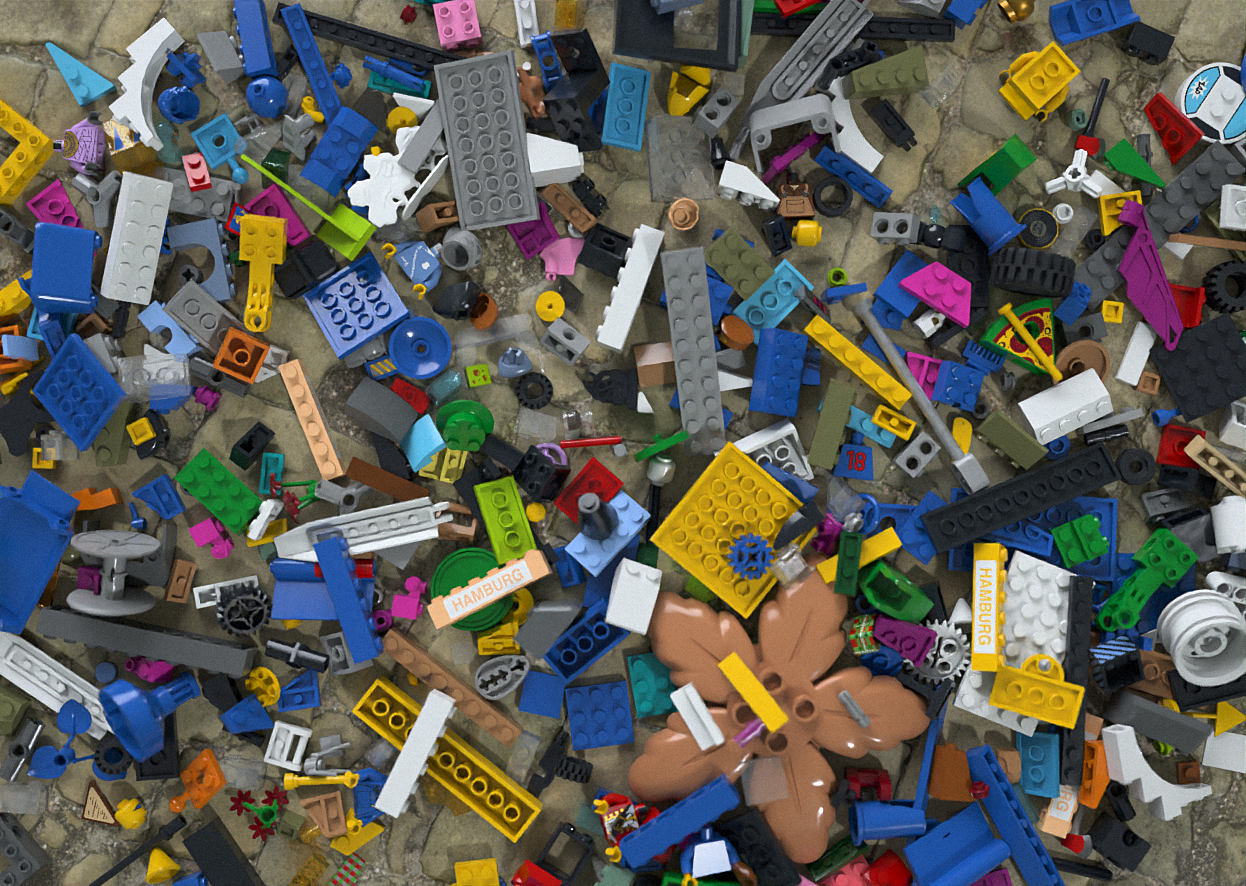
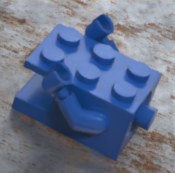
M705 261L712 327L715 329L721 315H730L733 306L727 302L733 287L726 285L724 279L712 267L707 265ZM664 290L659 305L667 308Z

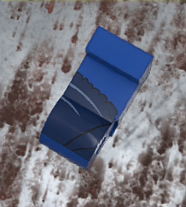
M806 348L801 385H820V348Z

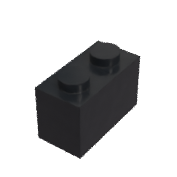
M1137 21L1130 27L1121 50L1131 57H1139L1145 60L1149 65L1158 66L1166 60L1175 37Z

